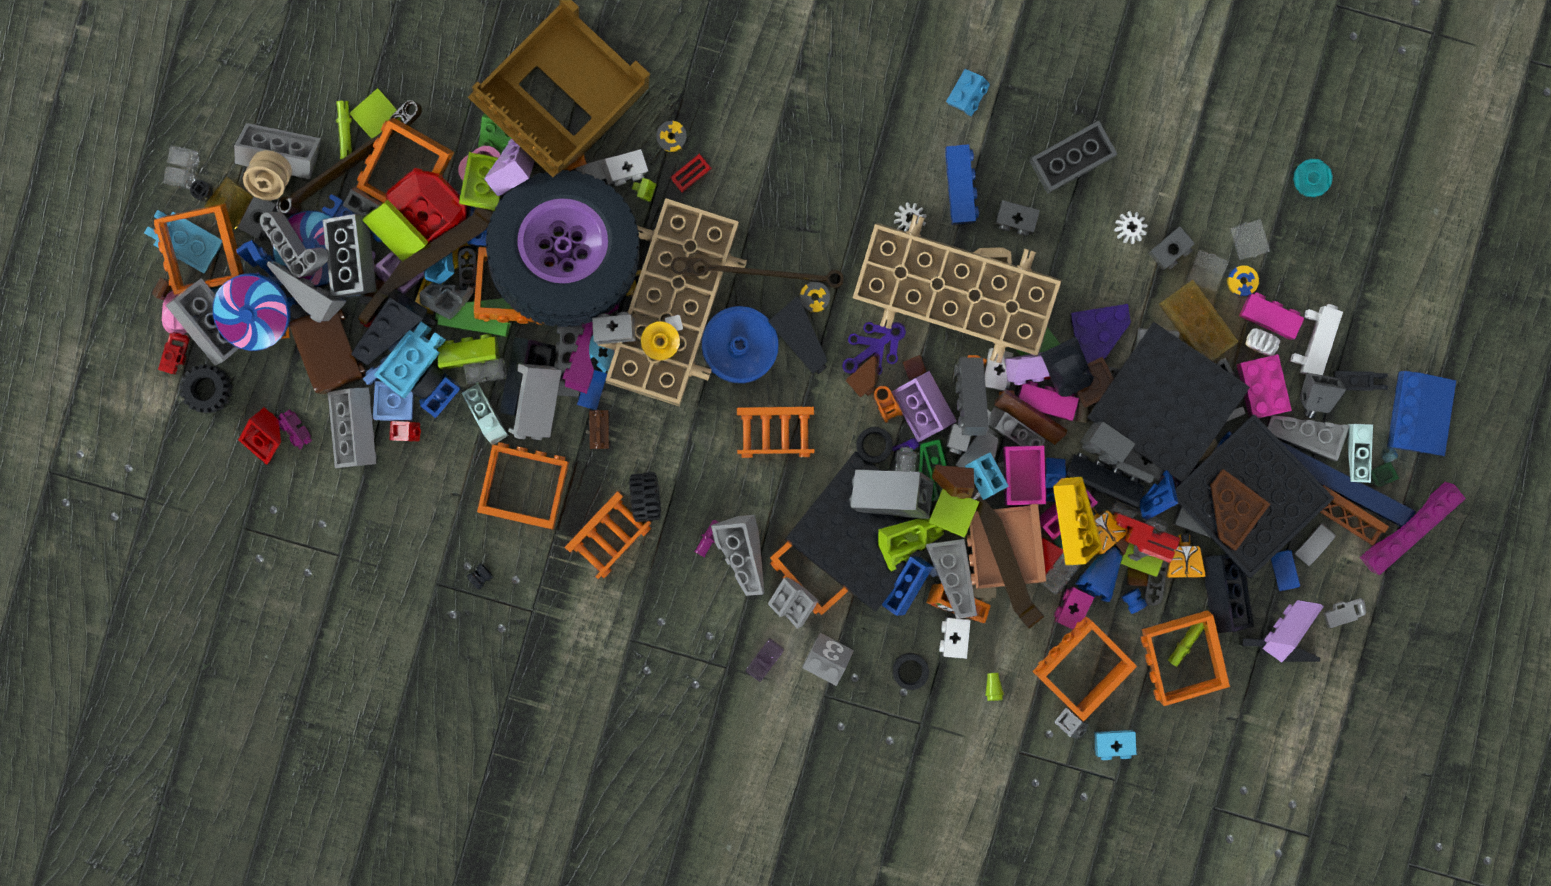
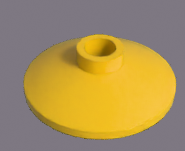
M654 322L648 325L642 333V349L648 357L654 360L669 359L679 348V334L669 323ZM663 339L664 344L658 345L657 340Z

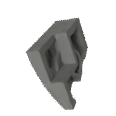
M432 282L419 293L420 303L450 320L473 294V288L467 287V290L456 289L455 285H442Z

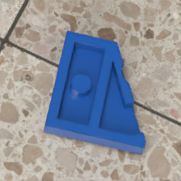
M1168 470L1163 473L1165 477L1158 485L1154 483L1149 492L1140 500L1141 514L1145 520L1178 504L1173 477Z

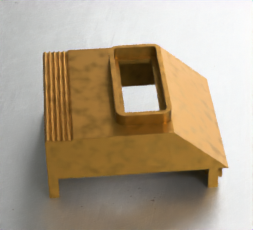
M559 0L560 5L481 84L477 81L472 87L473 92L468 96L478 108L552 177L582 157L649 88L650 73L637 61L631 66L626 63L579 18V7L572 0ZM536 67L543 71L591 117V120L575 136L519 85Z

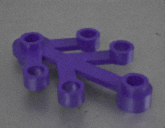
M872 322L865 323L863 327L865 333L878 332L886 335L876 339L858 336L855 333L851 334L848 337V342L851 345L863 344L870 345V347L854 359H846L842 365L843 370L848 374H852L857 370L861 362L873 353H878L880 355V375L883 371L881 364L884 345L891 341L890 353L887 355L886 361L889 364H895L898 361V341L904 338L906 333L905 327L899 322H893L891 329L886 328V326L874 325ZM866 325H872L873 330L867 331ZM894 328L899 329L898 335L892 333ZM851 336L857 337L856 343L850 341ZM890 355H894L896 357V360L894 362L889 361L888 358ZM847 363H852L854 368L852 370L847 369Z

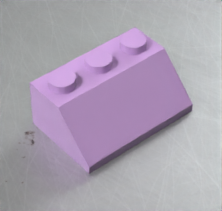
M1041 353L1038 356L1029 354L1005 358L1007 381L1014 382L1015 385L1026 384V380L1030 379L1033 382L1044 381V377L1049 376Z
M930 371L891 392L918 442L957 422Z
M1299 600L1293 606L1289 604L1283 612L1285 617L1283 619L1279 618L1273 626L1276 628L1274 633L1270 631L1264 639L1267 643L1263 649L1280 662H1283L1296 648L1324 606Z

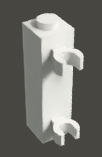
M1327 304V306L1320 307L1319 313L1309 309L1306 310L1304 318L1316 322L1305 356L1296 353L1291 355V362L1302 365L1299 373L1306 375L1308 372L1323 375L1343 313L1338 310L1337 306Z

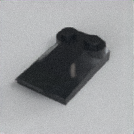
M1076 336L1041 353L1043 362L1058 395L1067 397L1092 384L1094 377Z

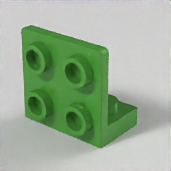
M484 113L478 148L491 146L501 155L511 138Z

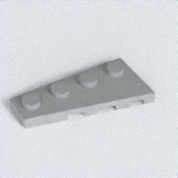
M1271 415L1266 427L1279 440L1336 462L1338 461L1350 425H1337L1328 422L1322 423L1313 420H1300Z
M965 540L927 544L926 548L956 618L977 616Z

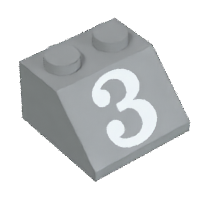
M819 633L802 668L837 686L854 650Z

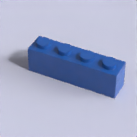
M969 144L946 146L945 157L951 224L975 223L976 218H979L978 206L975 207L974 199H977L976 187L973 188L972 180H975V169H971V161H974L973 149H969Z

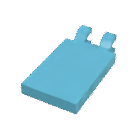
M159 210L154 215L155 218L168 216ZM187 219L166 222L176 258L206 274L223 244L222 239ZM147 227L144 233L156 240L154 246L158 247V234H155L153 228Z
M423 322L418 324L414 332L409 330L374 374L404 399L440 352L436 349L446 341L436 332L432 335L430 341L424 336L432 329Z

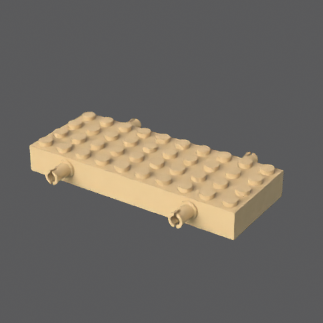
M665 198L654 231L637 225L639 238L649 241L650 247L628 310L629 315L631 314L634 317L636 341L599 344L598 346L614 350L615 352L605 380L607 384L680 407L689 377L693 375L708 381L712 369L696 365L695 359L724 272L708 271L703 276L677 275L671 269V262L677 257L701 258L710 265L745 268L747 260L731 256L730 253L739 227L738 221ZM677 261L674 265L675 270L683 271L685 263ZM702 262L695 263V272L701 273L704 271L705 265ZM680 315L683 330L677 331L680 338L677 352L666 360H654L648 357L641 346V336L644 329L654 322H665L667 317ZM658 339L657 344L663 345L664 340Z
M913 214L909 231L906 232L879 223L874 225L853 298L885 309L880 326L884 327L886 325V328L891 329L895 313L899 312L995 343L989 360L995 361L998 354L997 363H1002L1006 347L1038 356L1062 280L1032 271L1031 266L1036 254L1035 251L1031 250L1028 258L1029 249H1024L1020 265L1015 266L921 237L920 231L925 218Z

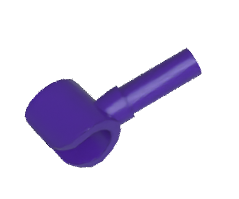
M912 438L903 444L893 446L892 451L903 449L907 446L912 451L919 447L920 444L915 438Z

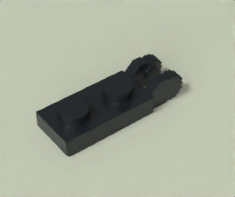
M1333 371V377L1341 379L1346 391L1388 390V385H1374V378H1388V373Z

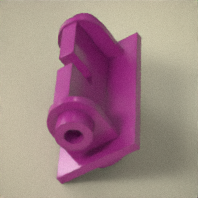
M289 409L284 415L280 414L278 418L279 426L290 435L289 439L293 446H297L301 450L304 443L307 445L312 442V436L305 426L297 429L296 426L301 424V421L294 411L292 412Z

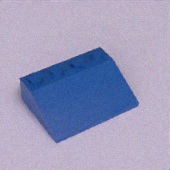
M1410 371L1398 372L1387 447L1445 456L1456 380Z

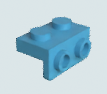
M964 69L946 102L964 111L968 116H972L978 109L979 103L987 93L990 84L983 76Z
M452 253L424 271L425 279L442 284L454 274Z

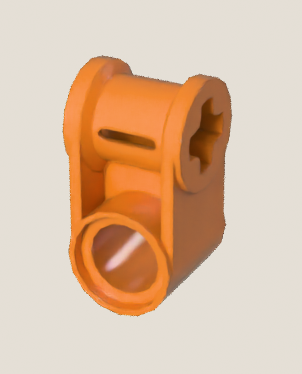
M886 386L876 387L873 391V397L884 422L888 423L889 419L898 415L902 416V411L894 399L891 390ZM880 389L887 391V397L884 400H880L877 397V392Z

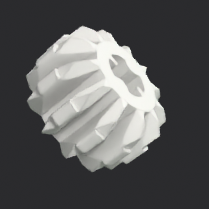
M906 203V210L899 206L901 213L895 212L894 214L900 218L894 220V224L901 223L897 229L901 230L904 227L905 232L909 230L911 221L909 223L906 222V215L910 217L914 214L926 218V214H919L923 211L922 207L915 210L917 207L916 203L913 204L912 208H910L909 203Z
M1131 211L1127 212V217L1121 214V220H1116L1115 222L1120 227H1116L1114 231L1121 232L1117 238L1119 239L1124 236L1123 243H1127L1128 239H1130L1131 244L1135 243V239L1140 242L1142 240L1140 235L1145 236L1147 233L1142 230L1148 227L1147 224H1141L1145 218L1137 219L1139 216L1138 212L1133 217ZM1129 223H1131V226H1135L1132 232L1130 229H1127V226L1130 225Z
M1256 328L1252 329L1248 334L1245 344L1254 351L1267 356H1273L1279 348L1280 340L1276 336Z

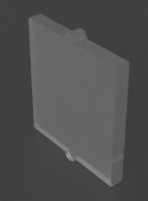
M1261 219L1250 223L1244 222L1243 225L1230 228L1239 260L1249 257L1256 258L1257 255L1270 252Z
M1199 250L1186 281L1198 285L1200 289L1205 288L1216 293L1229 261L1217 257L1216 254H1209Z

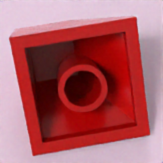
M263 407L249 419L238 440L266 465L269 464L279 447L281 437L279 420L273 413Z

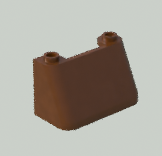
M342 308L329 321L317 322L310 318L311 315H307L289 322L307 374L317 394L323 395L362 380L365 377L364 373L366 370L363 363H359L351 355L353 351L342 325L344 324L343 320L346 319Z

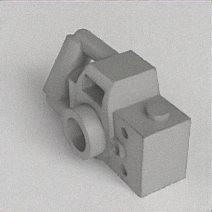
M1359 598L1346 603L1341 601L1333 604V610L1323 613L1327 627L1333 628L1358 620V617L1364 616L1366 614L1364 600ZM1356 604L1358 608V613H1356L1354 609V605Z

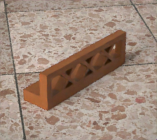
M1322 485L1334 497L1331 501L1334 504L1330 505L1329 503L1324 508H1328V512L1322 510L1321 514L1372 546L1380 534L1387 531L1388 525L1325 485ZM1339 506L1342 508L1343 516L1337 518L1333 516L1331 507ZM1353 516L1358 518L1359 527H1350L1347 518ZM1372 527L1377 530L1372 539L1365 536L1364 528Z

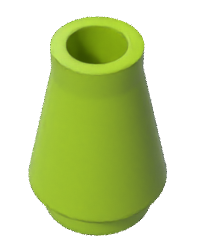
M988 673L985 694L987 701L1003 700L1002 695H1004L999 679V673Z

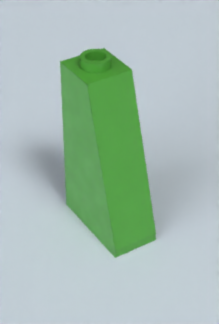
M503 298L481 301V308L513 309ZM467 302L450 320L436 313L435 321H438L437 325L502 337H508L511 322L501 323L497 320L484 322V320L475 319L474 302Z

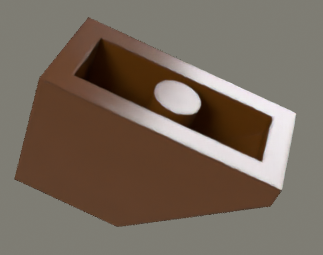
M878 353L873 355L845 380L860 398L864 394L869 396L876 389L874 385L879 380L880 355Z
M935 465L932 479L950 496L960 499L971 498L974 491V468Z

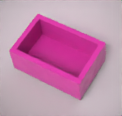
M1278 354L1236 364L1240 381L1250 387L1244 396L1249 417L1255 414L1258 418L1292 411Z
M1044 446L1003 447L1004 479L1009 486L1004 489L1005 505L1046 504Z

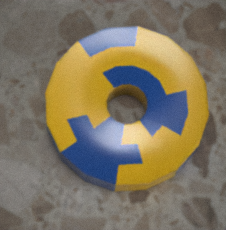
M1239 266L1230 272L1227 284L1233 294L1247 296L1257 289L1259 277L1253 268ZM1245 278L1246 284H1242L1240 279Z

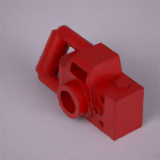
M177 332L169 334L158 370L176 374L178 365L185 364L187 357L185 353L190 340L187 335ZM173 340H177V341L184 342V343H183V346L181 347V346L172 344V341H173Z

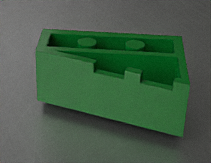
M942 439L921 444L919 472L934 481L932 501L939 499L943 489L932 479L935 465L948 466Z

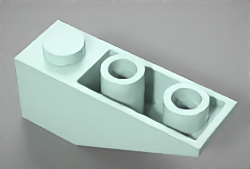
M478 383L462 392L482 433L491 445L509 436Z
M1348 424L1350 426L1348 429L1347 445L1351 482L1371 483L1373 425Z

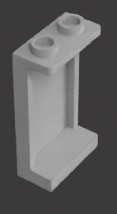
M518 364L517 371L523 373L515 425L514 428H509L508 432L514 434V437L518 439H526V436L535 440H542L543 437L550 438L561 370L553 366Z

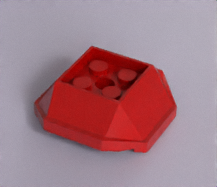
M414 168L386 192V201L389 200L428 241L427 245L467 219V205L459 204L460 195L438 173Z

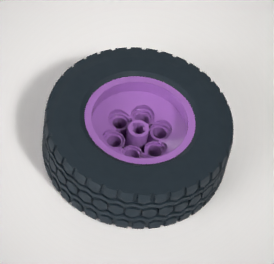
M562 170L554 177L547 171L545 174L542 172L533 175L532 178L529 177L526 181L511 188V192L508 191L502 197V201H499L495 211H493L486 236V251L490 274L495 287L502 294L503 299L518 313L521 312V315L528 319L532 318L533 321L540 324L543 322L545 325H558V327H567L568 325L572 327L581 325V323L592 322V318H598V315L608 314L613 310L615 305H618L624 299V296L627 295L634 282L639 264V232L636 220L623 197L616 193V190L609 184L606 185L599 178L595 179L592 175L582 174V172L573 170L572 172ZM555 232H562L563 235L560 236V237H557V236L554 235V233H555ZM578 236L581 237L582 240L576 242L573 240V238ZM543 244H547L550 246L548 249L540 248V246ZM580 254H585L587 257L585 259H579L577 256ZM553 262L554 265L552 267L545 266V263ZM565 267L573 268L571 272H565L563 269Z

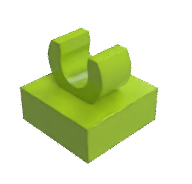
M642 178L641 184L633 183L632 190L638 192L637 197L651 202L656 183Z

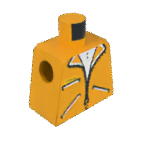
M1092 507L1102 543V548L1096 553V555L1104 554L1122 539L1128 529L1116 525L1117 521L1112 519L1113 515L1108 510L1098 514Z
M1189 534L1179 535V546L1176 550L1174 549V557L1171 563H1168L1166 577H1205L1200 546H1190Z

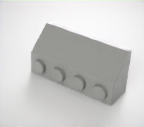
M246 123L234 145L235 164L249 166L252 157L257 152L264 150L274 151L288 160L292 168V176L310 179L316 167L321 138Z
M201 278L165 306L214 365H218L239 348L229 343L218 331L213 318L215 294Z
M350 388L328 392L335 468L376 464L369 388Z

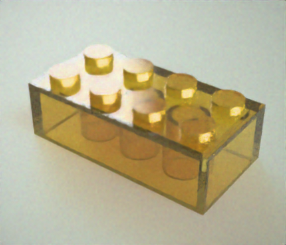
M1194 280L1189 281L1159 303L1161 309L1186 343L1211 361L1238 343L1236 337Z

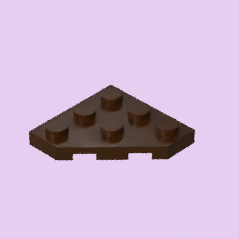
M1222 469L1211 483L1219 540L1236 551L1270 503Z

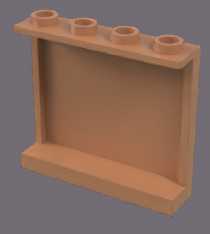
M1038 504L993 509L1002 519L1025 584L1046 582ZM975 511L969 526L971 535H967L968 547L972 546L973 553L969 554L970 566H974L975 572L971 574L972 585H976V589L1003 587L1005 585L978 511Z

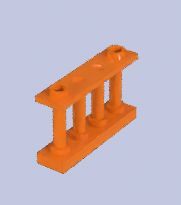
M814 407L737 408V416H741L743 420V450H737V454H741V458H753V454L799 453V457H810V453H814V449H808V419H810V415H814ZM774 415H779V419H781L782 450H770V419ZM791 415H798V419H800L801 449H789V419H791ZM752 416H760V419H762V450H751Z
M619 491L565 546L569 552L573 550L578 551L599 571L595 576L597 579L601 576L605 578L612 571L610 567L631 544L640 535L645 536L652 529L649 526L652 523L651 521H647L644 524L634 520L633 513L623 504L621 499L624 496ZM613 508L615 510L618 509L639 529L632 538L609 518L610 515L608 513ZM600 522L602 524L605 523L626 543L619 552L596 532L597 529L595 527ZM586 536L593 538L613 557L606 566L583 546L584 543L582 541Z

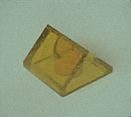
M226 176L204 208L226 203L232 229L235 230L254 196Z

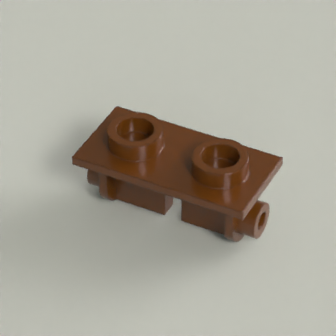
M608 410L589 411L590 449H609Z

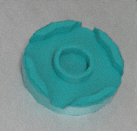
M1320 159L1305 160L1297 166L1293 177L1296 189L1306 197L1323 195L1330 188L1333 179L1330 167Z

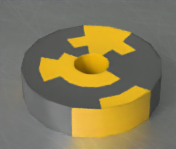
M666 121L657 130V142L665 151L676 152L682 149L686 143V130L679 122ZM670 133L675 134V138L673 140L668 138V135Z
M810 282L802 288L800 301L807 311L820 312L828 306L830 292L824 284ZM812 294H817L819 296L818 300H812Z

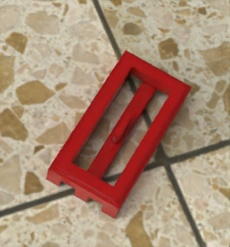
M699 153L672 175L670 179L683 193L712 168ZM698 160L701 161L699 165H697L683 178L677 181V177H679L683 172H685ZM703 166L706 167L698 175L691 179L687 184H685L683 187L681 186V184L684 181H686L689 177L696 173L700 168H702Z

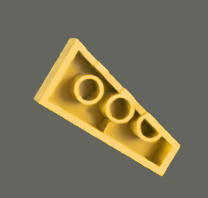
M1082 477L1062 478L1053 488L1065 565L1087 564L1102 548Z

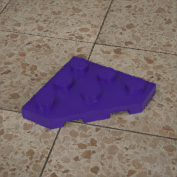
M1128 304L1070 313L1073 334L1079 342L1087 364L1100 357L1105 359L1131 323Z

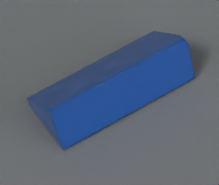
M594 370L587 394L580 393L577 405L597 410L607 377L606 373Z
M1288 549L1275 554L1271 558L1279 591L1300 587L1292 551Z

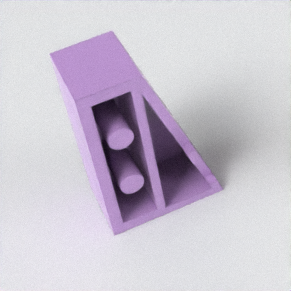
M511 139L484 179L496 195L500 196L529 179L535 160Z

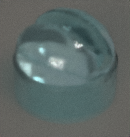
M1388 447V453L1385 450L1382 451L1381 456L1384 463L1391 462L1399 457L1395 449Z

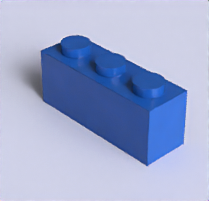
M910 557L894 584L895 588L883 602L882 606L896 616L905 615L934 566L921 557Z

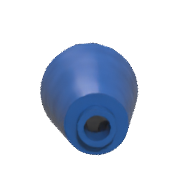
M1111 547L1104 554H1100L1077 580L1076 585H1078V588L1094 598L1101 596L1102 601L1110 602L1122 560L1120 550Z

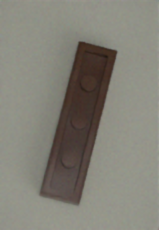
M1007 389L994 402L995 406L1054 445L1067 434L1066 428Z

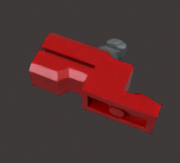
M1114 512L1112 519L1117 521L1116 525L1125 529L1129 526L1124 540L1134 544V553L1129 554L1128 558L1138 561L1145 556H1153L1171 563L1175 554L1174 549H1177L1180 541L1179 537L1163 531L1156 534L1153 532V526Z

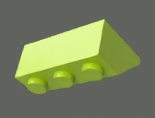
M492 334L481 335V339L473 340V337L462 338V342L454 343V340L445 341L443 345L438 347V352H440L438 355V367L445 370L501 361L497 338L492 337Z

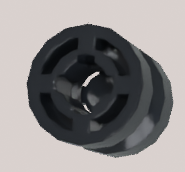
M203 180L194 181L190 186L191 195L200 201H208L213 196V187Z
M480 563L476 570L469 573L466 577L480 590L484 583L490 581L494 576Z

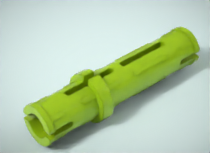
M336 101L338 115L336 123H338L341 160L352 153L350 123L352 120L349 118V101Z
M1203 622L1192 625L1180 643L1176 644V649L1167 659L1174 666L1178 667L1185 655L1189 654L1190 648L1204 629Z

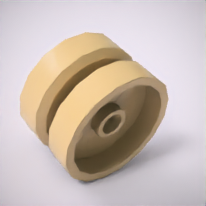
M267 150L257 152L252 157L244 173V186L248 192L259 199L270 201L278 199L283 194L291 178L292 168L288 160L279 153Z

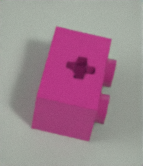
M1071 587L1070 590L1066 589L1062 597L1064 600L1062 607L1058 606L1054 617H1056V622L1073 630L1076 627V623H1080L1085 618L1094 597ZM1074 603H1076L1075 607L1077 608V611L1071 612V610L1068 608L1069 605L1073 606Z

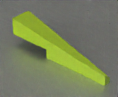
M923 518L879 529V547L888 568L894 571L896 565L903 560L908 561L911 554L917 550L922 551L926 548L927 544L933 543L944 535L943 531L945 530L930 524V519Z

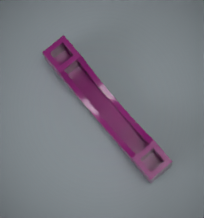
M620 303L618 305H615V308L611 310L608 314H611L614 311L618 310ZM593 321L586 324L583 323V335L579 334L576 345H578L577 351H572L569 362H572L570 369L566 368L563 379L566 380L565 387L585 394L588 392L594 375V368L589 353V344L593 335Z
M1444 482L1430 495L1423 507L1405 525L1384 540L1374 544L1359 558L1371 572L1377 575L1382 574L1466 498L1454 484Z

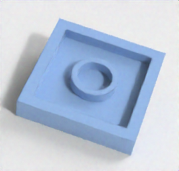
M375 381L373 420L412 421L414 393L410 391L404 399L382 381Z

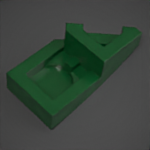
M1388 461L1371 470L1370 484L1382 487L1399 479L1391 461Z

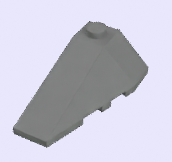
M268 261L267 266L300 306L311 315V319L317 322L329 321L346 303V300L341 297H332L330 290L314 287L313 281L293 276L290 270L280 263Z
M755 515L736 516L713 524L711 528L718 549L723 551L727 564H730L733 568L735 578L745 595L764 594L760 539Z

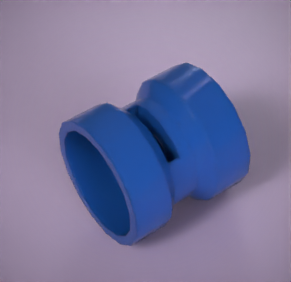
M1139 588L1122 596L1123 601L1128 603V610L1131 614L1140 611L1148 605L1142 599Z

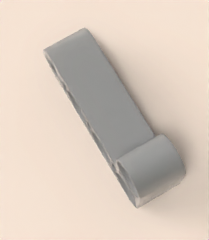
M268 212L261 215V227L293 276H311L328 261V253L324 248L306 250L282 212Z

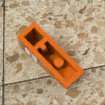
M942 583L932 585L926 603L954 614ZM974 598L977 616L967 618L985 623L991 605Z

